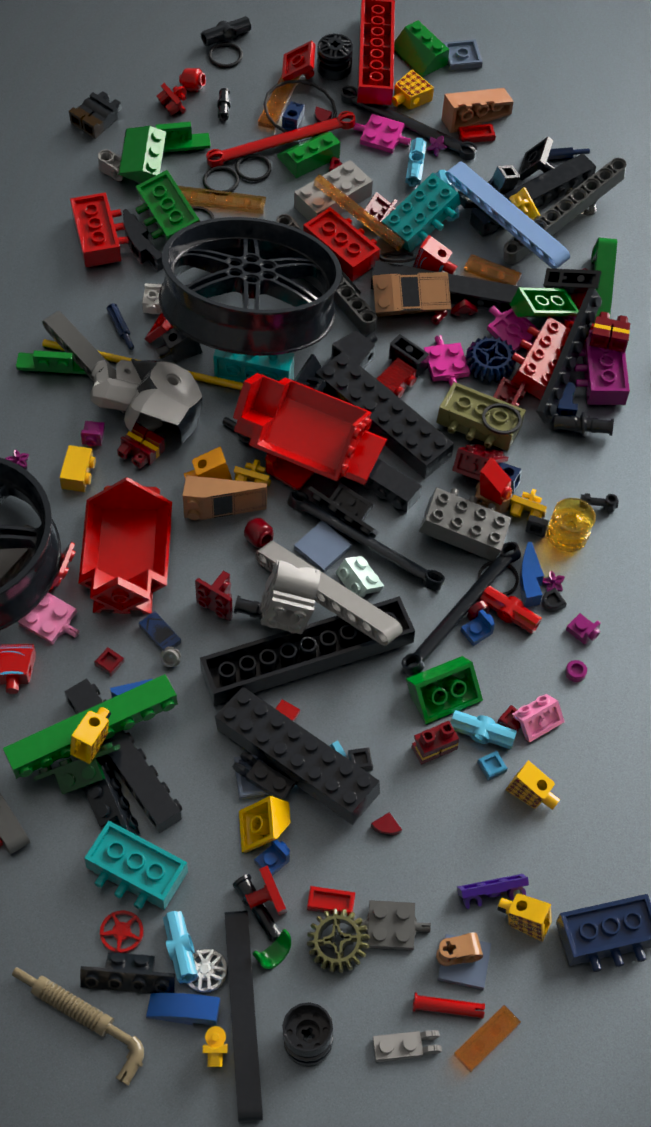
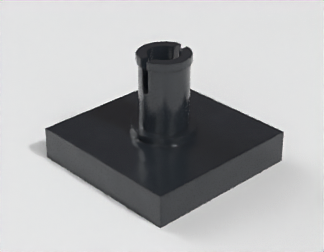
M549 136L525 152L518 173L521 181L539 169L546 173L555 168L547 162L553 143Z

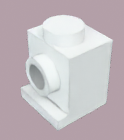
M145 283L142 302L143 313L160 314L162 312L159 305V292L162 285Z

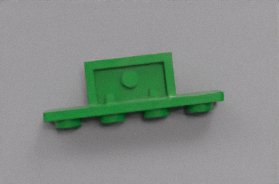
M191 122L156 125L157 129L166 132L163 152L211 147L209 133L192 134Z
M36 350L33 353H18L17 370L86 374L73 360V353Z

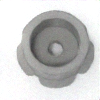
M166 647L161 652V662L167 667L177 666L180 663L181 657L179 650H175L173 647Z

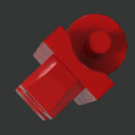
M165 83L160 85L163 90L156 97L162 105L166 104L169 100L171 101L165 106L167 111L171 115L178 111L182 114L185 113L186 109L182 106L180 100H186L187 90L183 86H175L172 92Z

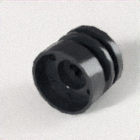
M333 33L325 35L318 41L317 71L323 78L328 80H342L348 77L352 70V41L342 34Z
M311 1002L300 1003L292 1007L285 1015L282 1024L284 1049L289 1058L296 1063L305 1066L316 1065L324 1061L331 1053L333 1046L332 1018L327 1010ZM309 1035L312 1036V1038H309L307 1041L304 1040V1038H308Z

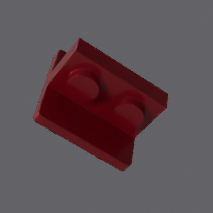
M223 570L212 585L197 578L195 580L197 603L203 608H209L214 611L218 617L230 621L233 618L230 574Z

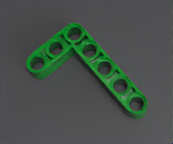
M598 237L592 249L591 263L595 264L594 270L601 271L599 288L596 291L601 297L602 303L597 311L595 320L597 316L599 317L600 312H607L611 316L617 239Z

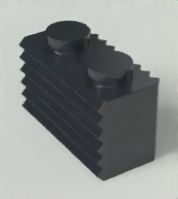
M401 334L390 342L388 359L395 361L397 358H400L415 368L416 378L428 368L430 354Z

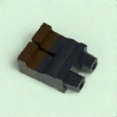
M104 91L98 95L92 92L90 97L86 98L78 108L73 107L69 110L70 123L96 139L113 121L118 120L117 113L122 109L121 102L114 99L110 103L109 96Z

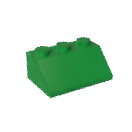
M419 20L405 26L394 41V53L421 77L448 65L449 48Z
M152 126L127 128L118 175L143 183L160 174L166 132Z
M326 132L278 153L277 157L297 179L330 163L332 157L340 158L341 142L332 132Z
M519 287L510 303L516 316L521 318H548L549 316L551 318L576 317L579 312L564 288Z
M464 656L406 678L411 699L425 724L452 714L455 710L459 711L483 701L473 662Z

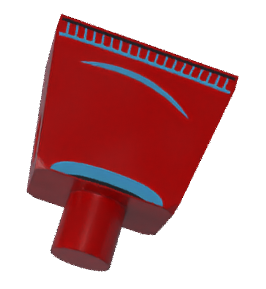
M430 235L427 236L420 246L413 264L415 268L437 272L445 271L448 274H454L458 268L457 265L449 261L452 251Z
M34 644L0 645V685H6V693L16 694L19 692V684H28L30 682L36 658Z

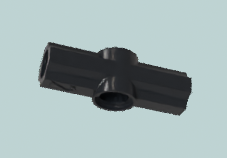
M247 16L230 22L223 20L216 27L202 31L201 39L205 46L223 40L231 42L236 36L252 30L251 23Z

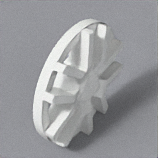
M214 949L197 950L193 957L195 959L199 956L201 959L200 963L195 961L198 977L194 981L198 980V987L192 982L187 984L197 992L207 993L214 991L223 984L227 977V963L224 957ZM203 954H208L206 959L203 958ZM213 955L217 956V958L211 963L210 961ZM220 961L222 962L223 967L217 966ZM215 971L223 972L222 976L215 975ZM211 979L218 980L215 985L211 986ZM203 981H207V988H202Z

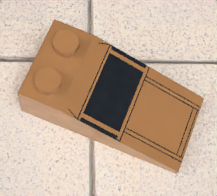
M448 272L399 273L373 276L377 317L451 310Z
M186 475L183 491L184 518L206 520L267 509V484Z

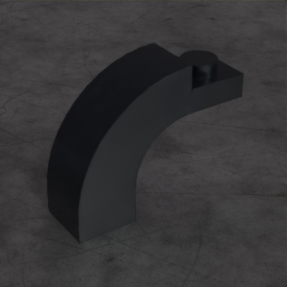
M513 165L497 166L494 175L487 183L503 195L516 187L520 175ZM458 191L460 204L464 209H476L479 207L461 191Z

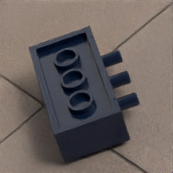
M648 894L563 912L559 914L556 921L569 966L590 962L593 972H599L602 970L599 959L612 957L615 966L621 967L624 965L621 954L635 952L637 961L643 962L646 960L643 949L651 948V902Z

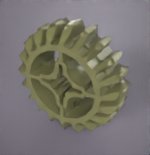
M336 908L333 909V916H330L328 911H325L326 919L322 920L320 916H317L316 919L320 924L317 926L312 923L310 926L315 932L307 933L308 937L314 939L308 941L307 946L315 947L309 951V954L311 956L317 955L314 959L316 964L323 960L321 964L322 969H326L330 964V972L334 973L336 966H338L339 972L343 973V965H347V968L351 971L353 970L351 962L354 961L356 965L361 964L357 958L358 955L362 958L366 957V954L361 949H369V944L363 941L369 940L370 936L362 934L368 930L367 926H360L363 922L361 918L353 921L355 919L354 912H351L346 917V909H342L341 915H338ZM340 923H346L353 927L357 935L343 933ZM333 924L331 934L320 939L323 931ZM337 930L342 939L345 938L340 941L339 949L335 942L332 943L337 939ZM357 942L354 950L344 957L345 948ZM320 946L334 948L337 959L326 956L321 951Z

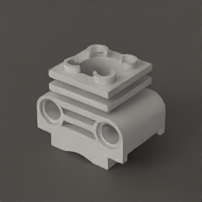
M277 560L265 584V591L262 595L260 612H262L261 625L302 634L314 612L313 606L319 587L320 570L309 567L295 568L294 565L288 562Z

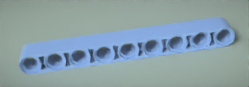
M460 161L445 173L452 185L548 266L557 269L570 259L569 251L465 163Z

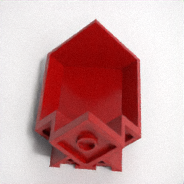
M256 373L246 379L233 418L237 420L234 432L251 438L250 446L335 481H338L343 476L365 485L387 441L386 438L368 431L372 423V419H370L372 412L286 377L277 381Z
M126 477L111 486L104 487L103 491L86 500L78 584L91 589L90 599L94 600L92 613H101L102 610H113V613L130 614L131 610H140L143 614H151L153 592L167 586L172 501L160 495L159 488L142 486Z

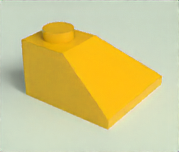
M269 796L239 810L242 853H247L276 840L291 823L288 801Z

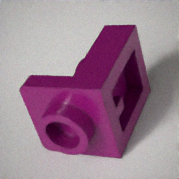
M85 421L84 429L81 430L82 444L102 446L105 422Z
M579 613L567 625L566 631L586 645L590 640L594 641L600 634L601 622L597 620L595 623H592Z

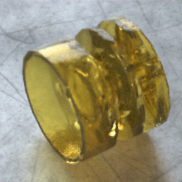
M566 498L558 502L547 527V537L550 543L566 552L579 551L585 547L596 521V514L593 508L587 502L578 498Z

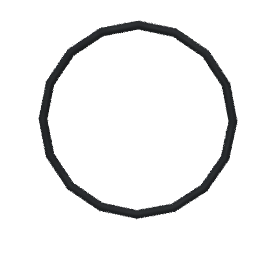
M286 80L274 85L267 92L263 104L266 117L273 126L282 132H288L277 125L270 117L267 108L268 98L280 86L290 83H302L313 86L323 92L332 103L334 111L332 118H336L337 114L335 102L328 92L315 83L304 80Z

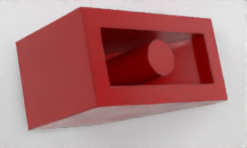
M490 457L480 471V495L501 505L512 493L511 479L499 464Z

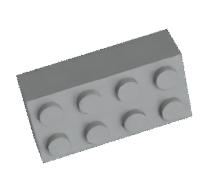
M349 160L295 191L294 207L308 221L329 207L340 215L372 196L373 181Z

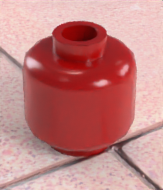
M186 68L179 76V82L187 91H200L206 84V76L199 68Z

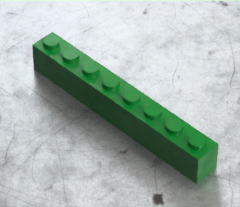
M166 674L10 744L4 747L3 751L15 778L27 777L41 767H49L56 760L72 756L70 755L71 736L88 711L96 713L100 707H104L111 712L108 719V734L105 738L109 739L115 733L121 730H129L135 724L143 720L148 721L160 712L172 710L178 705L177 695Z

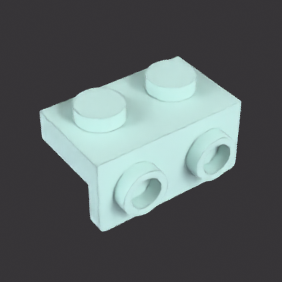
M363 556L345 558L336 570V574L346 588L361 598H364L369 593L380 592L384 587Z

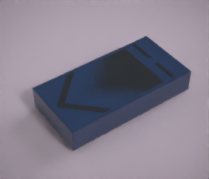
M156 611L139 622V627L161 651H164L166 647L175 648L181 643V638Z

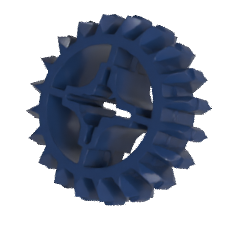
M484 336L482 340L477 338L476 342H472L470 347H468L465 356L470 374H474L475 379L480 377L482 382L488 380L489 384L492 380L498 383L503 377H510L516 366V361L512 359L515 353L512 345H507V340L502 342L500 337L494 339L491 336L488 339Z

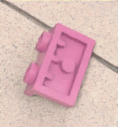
M547 694L539 696L535 701L520 707L518 711L512 714L513 718L520 722L525 740L529 742L565 722L558 700Z

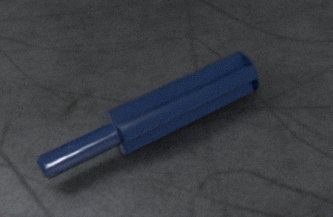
M573 147L551 149L547 160L573 158V155L582 153L589 154L590 149L573 150Z
M112 303L106 309L119 336L125 340L128 348L133 350L135 347L129 337L131 333L117 304Z

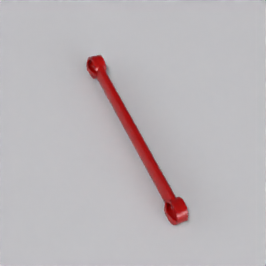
M343 111L336 118L226 150L212 149L206 154L207 164L212 168L222 166L224 162L328 131L339 128L351 129L355 126V114L351 111ZM343 119H351V121H349V122H344V121H342V120H343ZM212 157H220L218 160H211Z

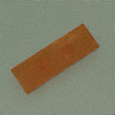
M471 254L464 266V271L490 281L517 286L522 276V273L473 254Z
M503 1005L454 1053V1056L472 1072L521 1024V1021Z

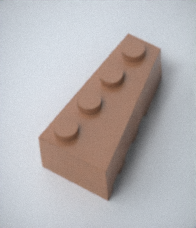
M505 88L444 94L441 120L449 132L454 133L458 131V127L479 125L512 114L514 101Z

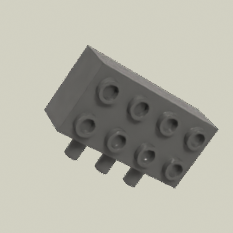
M436 487L429 499L419 532L491 561L495 560L502 551L511 517L496 512V505L490 503L488 508L476 504L478 500L476 496H470L469 500L458 496L459 490L456 488H452L449 493Z

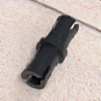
M227 88L219 90L217 107L219 109L218 118L221 121H226L229 118L231 102L229 100L230 91Z

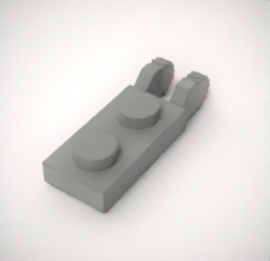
M432 1030L421 1033L416 1031L373 1036L375 1062L422 1058L424 1055L441 1053L442 1048L440 1045L422 1048V1041L439 1038V1031Z

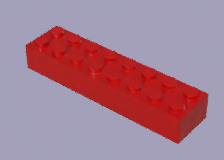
M361 0L357 103L392 104L395 0Z

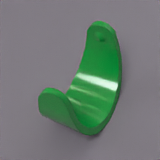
M283 929L279 937L267 949L260 953L256 950L253 952V956L263 968L272 969L286 958L291 948L289 932Z

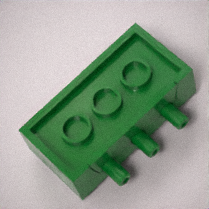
M168 170L136 186L143 204L136 207L135 210L137 214H141L146 210L149 212L151 217L143 220V223L146 227L155 223L159 228L151 233L154 240L163 235L166 241H168L172 235L182 228L200 222Z

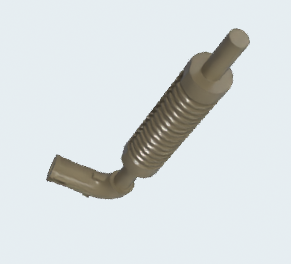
M16 967L12 972V976L32 987V995L45 1001L47 1004L49 1003L50 1006H53L58 1011L64 1012L65 1015L73 1020L75 1019L76 1022L83 1023V1026H86L88 1029L90 1028L91 1031H94L101 1037H105L108 1033L128 1045L127 1061L118 1076H116V1079L129 1086L137 1070L143 1065L144 1047L142 1042L136 1036L132 1037L112 1025L114 1018L104 1014L99 1009H96V1007H92L91 1004L88 1005V1002L81 1000L79 997L77 998L76 995L73 996V993L66 991L64 988L62 989L61 986L51 982L48 978L40 976L36 979Z

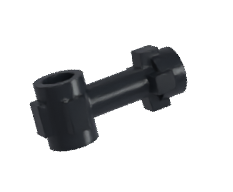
M589 493L581 494L580 506L588 509L590 505L603 506L606 512H613L615 508H618L619 504L615 494H608L606 499L591 497Z

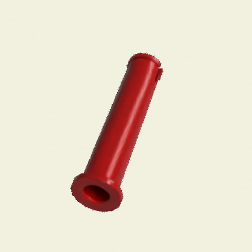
M415 992L412 1011L423 1010L483 1019L485 1003L420 996Z

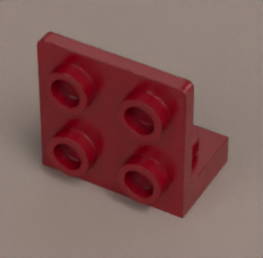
M474 444V446L466 445V447L458 448L452 471L480 481V471L490 457L497 463L507 462L509 457L504 456L503 452L498 450H486V447L481 444Z

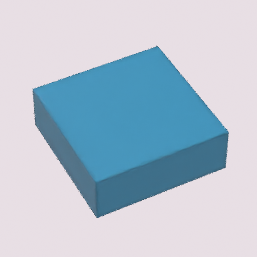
M497 751L477 761L487 780L507 772L508 769Z

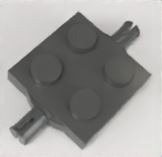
M369 900V913L366 919H362L363 922L360 925L367 926L368 930L366 933L370 936V939L367 941L369 948L414 950L416 932L430 933L431 923L417 922L415 903Z

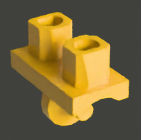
M523 187L518 193L509 197L510 201L533 221L541 216L526 188Z
M255 459L253 464L246 462L245 468L238 466L234 468L233 472L236 481L247 482L250 480L256 483H265L267 486L271 484L270 476L262 474L266 468L260 466V460Z
M532 489L531 494L523 491L522 497L512 495L510 515L520 518L523 510L530 512L529 515L542 518V516L545 517L547 506L538 504L541 503L542 498L535 496L537 490Z
M213 1026L205 1034L207 1044H203V1053H208L207 1067H222L223 1053L228 1052V1044H224L226 1033L221 1027Z

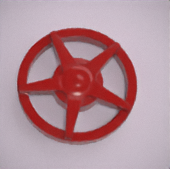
M126 910L112 912L103 920L100 927L101 941L113 953L133 951L141 943L144 934L143 924L139 917ZM126 915L132 918L125 923L120 922L116 916ZM113 918L115 922L113 929L104 932L106 924ZM135 920L140 927L139 937L131 933L130 926ZM104 936H113L117 941V948L110 946ZM129 938L137 940L132 946L120 949L122 942L127 941Z

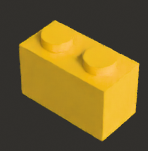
M68 445L59 477L61 489L85 492L86 486L91 483V468L94 469L96 464V457H93L92 448Z

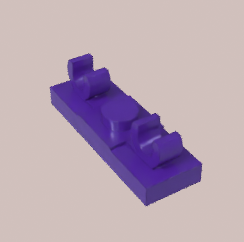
M517 874L457 886L458 895L464 898V906L469 909V902L473 898L476 899L478 906H482V899L478 895L484 894L488 897H497L501 895V892L507 891L508 897L514 900V891L520 890V894L526 896V890L523 886H528L529 881L528 877L524 874Z

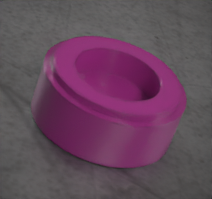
M573 660L567 664L565 675L570 681L581 682L585 679L587 667L583 662Z

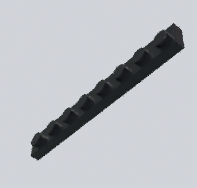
M588 288L537 408L536 412L544 423H551L553 416L556 414L558 404L563 397V392L569 383L571 373L576 366V361L582 352L584 342L589 335V330L601 306L602 299L595 288Z

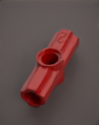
M489 586L480 597V601H486L489 607L497 612L501 620L506 623L513 622L531 634L536 631L541 623L542 618L525 608L523 602L515 596L507 597Z

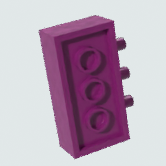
M589 330V335L584 342L582 352L579 354V356L583 357V364H576L574 368L576 372H584L585 379H576V387H586L587 404L626 405L630 392L626 353L608 349L611 334L606 349L589 346L593 330Z

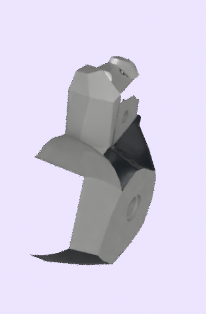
M105 360L98 361L95 364L92 372L94 386L90 392L91 402L102 408L126 411L124 421L130 432L140 412L178 425L181 431L182 443L194 432L202 410V394L194 377L188 370L165 361L120 360L116 364L117 379L109 378Z

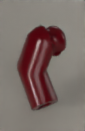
M447 310L434 311L435 315L431 318L432 323L438 325L447 316Z

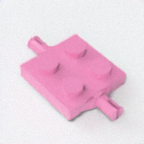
M47 593L31 612L18 621L20 626L52 645L65 632L74 638L79 634V630L70 626L71 620L77 613L76 608L50 593Z

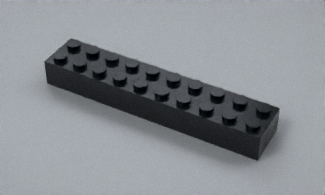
M400 596L372 604L396 619L402 627L403 632L387 646L381 645L339 616H333L307 624L302 634L285 631L200 657L201 672L213 704L218 705L230 701L242 687H245L252 693H256L414 643L415 629Z

